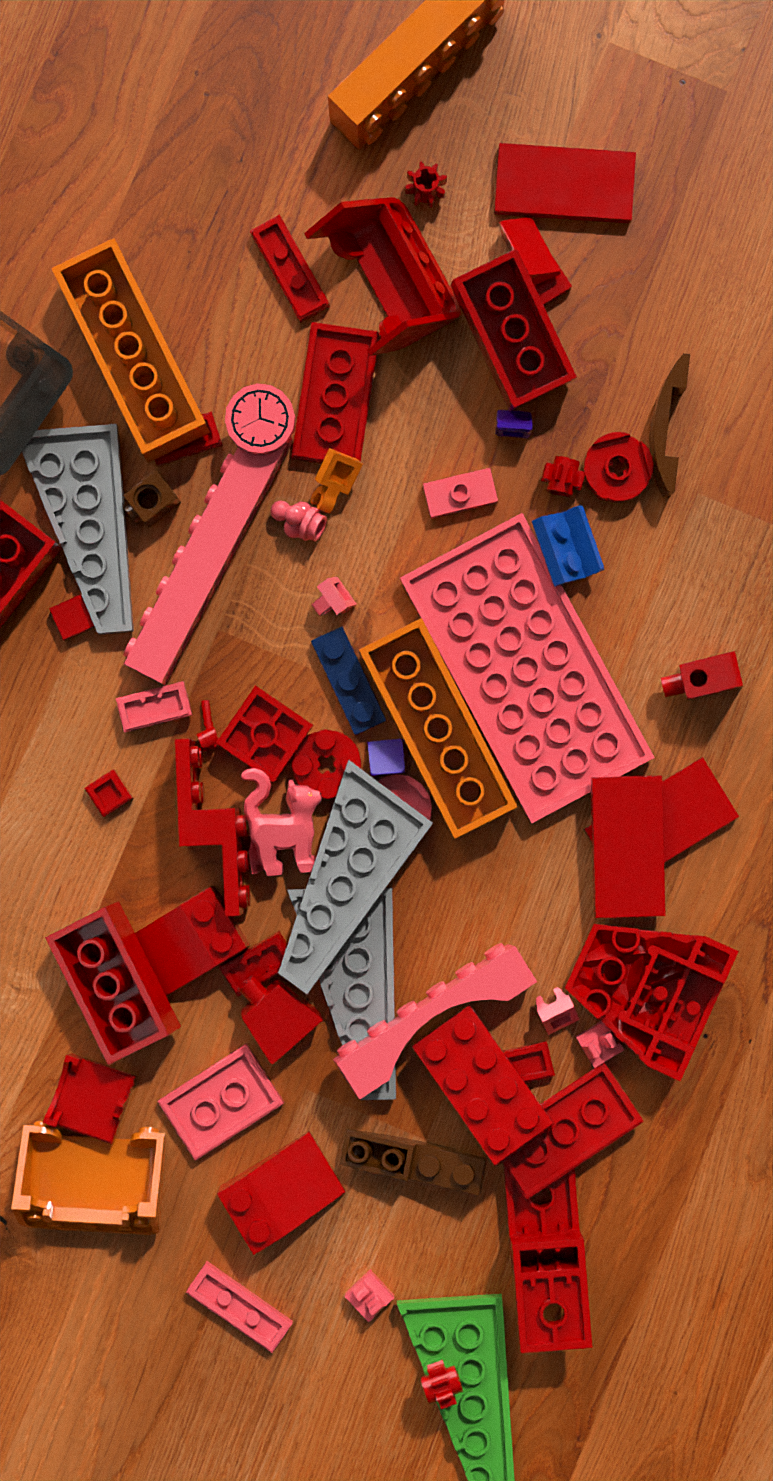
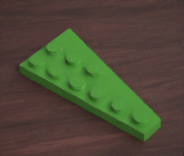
M502 1294L397 1300L398 1309L423 1366L425 1376L428 1375L427 1365L443 1360L446 1368L453 1365L456 1367L463 1388L462 1393L455 1395L457 1404L441 1410L439 1402L436 1403L446 1423L467 1480L515 1481Z

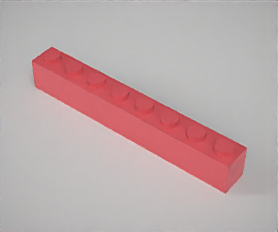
M292 437L281 449L279 448L277 451L267 455L249 454L240 448H237L234 455L230 453L227 455L220 470L224 474L218 486L213 484L205 497L204 503L208 505L203 515H196L189 527L188 533L192 536L186 547L181 545L172 560L175 568L169 578L164 576L156 590V595L159 598L154 608L148 607L139 624L143 627L137 639L132 638L124 651L123 656L127 658L124 663L125 665L166 685L293 443Z

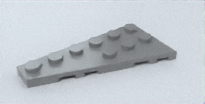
M117 424L13 432L40 493V498L59 543L66 555L69 567L77 581L97 633L101 635L134 632L119 426Z
M349 760L278 971L281 976L306 994L311 990L433 824V822Z
M392 887L383 890L319 977V982L342 1046L351 1040H355L358 1043L369 1036L367 1030L382 1020L388 1023L395 1018ZM288 889L287 891L297 915L305 889ZM395 1066L390 1080L361 1100L396 1099Z

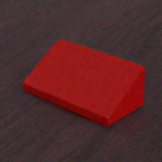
M532 217L499 222L501 235L509 251L518 249L534 286L561 274Z

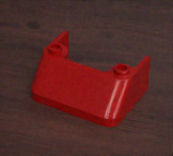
M386 197L340 202L304 233L307 239L328 237L331 242V248L337 256L347 260L357 259L388 317L379 323L380 340L367 349L370 356L401 350L445 327L460 316L461 308L408 208L399 199Z

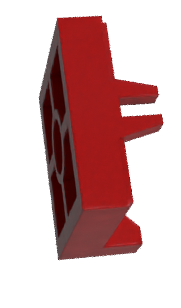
M255 685L216 744L251 768L262 770L269 777L270 781L276 783L284 768L314 725Z
M73 1053L67 1054L57 1089L43 1123L53 1127L60 1126L113 1144L137 1075Z

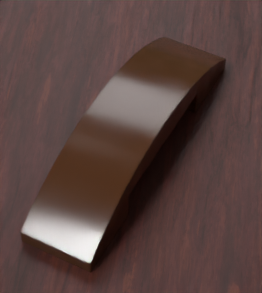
M684 353L673 366L659 391L650 424L649 447L653 458V474L662 496L668 498L675 492L679 457L665 456L671 397L672 395L682 396L687 388L690 354Z

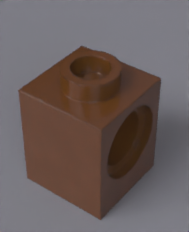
M154 470L123 495L129 503L124 509L136 524L143 520L148 528L181 503L157 470ZM146 494H157L158 503L155 507L151 509L141 507V500Z

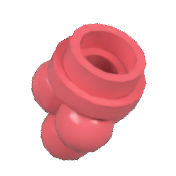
M279 500L274 502L270 510L272 518L276 521L283 522L286 520L284 532L289 538H300L304 541L313 540L316 542L321 537L327 522V517L321 515V510L311 507L307 502H298L290 506L287 502Z

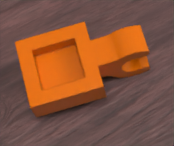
M329 448L315 477V480L321 486L313 492L310 503L317 505V509L330 514L335 506L339 492L349 495L363 463L356 458Z

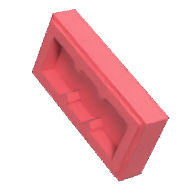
M490 468L423 483L431 519L498 503Z
M184 681L116 698L125 733L193 716Z

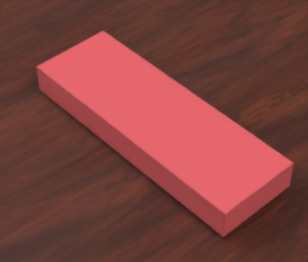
M208 1261L205 1262L186 1290L188 1295L271 1353H273L293 1322Z

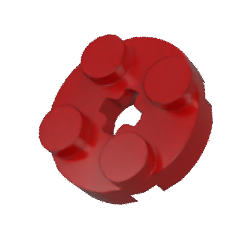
M612 432L598 438L587 451L583 463V471L586 472L584 479L588 488L599 500L612 503L627 502L639 496L647 487L654 467L653 458L648 447L642 441L639 442L636 438L631 437L630 434L625 432ZM613 459H618L620 464L626 463L627 469L623 470L620 477L609 471L608 467L613 465Z
M324 729L306 736L294 754L292 769L299 785H305L313 790L320 791L322 798L331 799L336 798L348 760L360 769L362 762L357 746L348 736L338 731ZM331 755L334 756L336 760L333 765L336 767V770L333 773L325 771L322 774L318 770L321 766L318 759L321 756L325 758Z

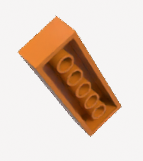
M425 0L328 95L330 122L358 150L365 143L368 145L372 144L381 135L382 127L390 119L395 121L403 114L407 108L406 103L414 95L420 97L431 84L430 79L439 71L441 73L447 71L454 63L455 55L463 47L467 50L477 41L480 36L479 31L487 23L491 26L499 20L504 13V0Z
M115 238L52 267L51 269L146 461L150 463L209 434L210 431Z
M420 618L359 649V654L453 839L517 808L518 806L423 619Z

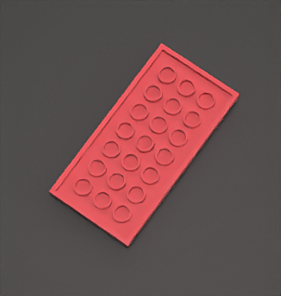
M523 513L400 578L404 589L419 617L423 619L447 669L531 824L590 793V777L621 776L655 758L562 585L554 587L540 544Z

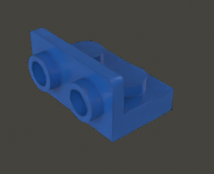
M575 506L562 513L541 516L532 521L554 587L583 580L604 570V565L583 506Z

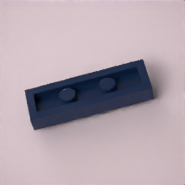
M343 627L312 640V645L355 736L386 722L385 716Z

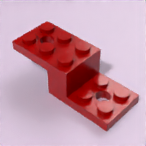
M175 739L179 847L222 845L225 917L240 916L245 913V908L251 905L250 885H244L243 872L249 871L248 850H242V836L248 835L246 815H241L240 808L199 810V803H204L205 799L204 783L198 781L197 768H203L202 747L196 746V741L191 739Z
M503 1165L520 1353L593 1348L585 1245L579 1228L575 1168L546 1187L551 1191V1198L547 1203L539 1205L534 1203L531 1197L527 1200L524 1198ZM556 1303L563 1308V1315L559 1320L548 1321L544 1318L543 1311L549 1304Z

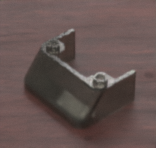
M0 311V326L14 335V338L7 347L6 359L8 364L20 373L22 377L0 407V476L11 468L73 377V368L67 358L2 311Z

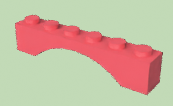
M502 943L493 946L484 953L486 958L478 964L474 965L473 962H470L455 972L457 978L447 984L444 981L437 983L426 991L428 997L416 1004L415 1001H411L396 1011L398 1016L390 1022L386 1023L385 1020H382L367 1030L369 1036L358 1043L355 1040H351L337 1050L339 1055L333 1061L353 1093L359 1099H362L389 1081L395 1063L407 1042L419 1028L434 1016L453 1006L470 1001H509L535 984L537 980L517 948L510 944L504 946Z

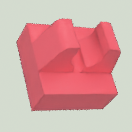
M338 577L327 578L319 584L317 588L322 593V596L311 604L319 616L325 615L331 610H334L336 615L343 614L357 605Z
M558 987L553 989L557 998L555 1002L548 1005L544 1003L541 996L536 998L537 1012L548 1035L579 1020L569 995H566Z
M602 1021L575 1036L594 1068L624 1051L617 1037Z
M370 1269L345 1293V1298L370 1322L394 1299V1294Z

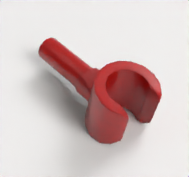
M203 700L201 701L206 730L196 735L202 750L207 751L218 745L216 744L218 736L212 722L210 701Z

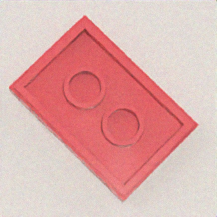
M246 1043L160 1098L158 1103L194 1160H197L284 1104V1101Z

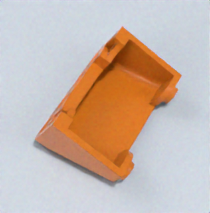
M43 1121L34 1122V1125H23L11 1207L18 1223L28 1228L137 1235L159 1233L162 1212L165 1133H160L156 1128L142 1127L139 1128L138 1132L131 1134V1139H115V1142L110 1144L92 1137L62 1136L59 1130L43 1123Z

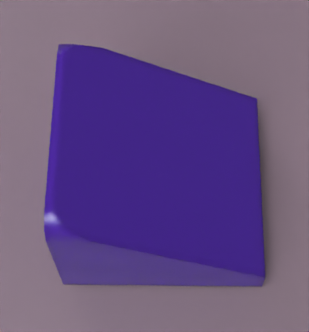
M497 411L495 430L497 436L530 437L532 432V414L530 412Z
M402 739L368 742L371 776L406 773Z

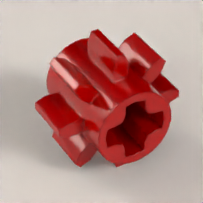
M420 161L419 169L416 172L408 170L407 179L413 183L405 186V194H414L415 206L423 202L428 203V206L432 208L433 200L436 197L445 198V190L439 186L447 183V175L439 176L437 163L430 167L424 166V163ZM427 180L428 185H431V188L425 189L424 184H421V181Z
M555 456L553 464L546 462L541 478L542 482L548 483L546 491L562 497H572L573 489L580 491L586 473L578 470L580 462L564 456Z
M443 1360L427 1365L428 1375L421 1377V1382L428 1403L439 1402L441 1410L456 1405L457 1399L455 1395L462 1393L463 1388L455 1365L446 1368Z

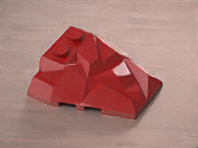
M593 924L565 989L597 1019L602 1021L648 1067L681 1082L739 951L707 936Z

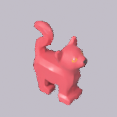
M256 768L247 769L242 772V780L253 781L257 784V788L245 799L244 813L248 821L251 837L249 859L252 874L265 870L267 876L282 875L283 862L277 859V850L293 849L300 873L311 872L316 856L311 853L315 832L312 814L316 806L322 801L320 791L313 790L305 785H295L293 780H288L286 802L291 813L261 814L258 806L269 795L271 788L269 777L262 770Z

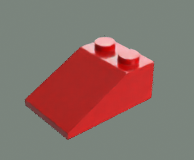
M214 885L135 933L166 996L250 945L233 916L225 917V903Z
M308 1131L222 1184L217 1195L252 1254L255 1255L290 1233L344 1194L346 1190L311 1132Z

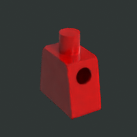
M735 651L679 665L681 673L661 677L665 698L686 693L687 700L743 687ZM703 672L707 676V682L694 686L691 683V676Z
M251 975L238 987L241 994L249 1001L241 1010V1017L272 1065L323 1021L321 1013L317 1008L279 979L274 980L265 988L254 975Z

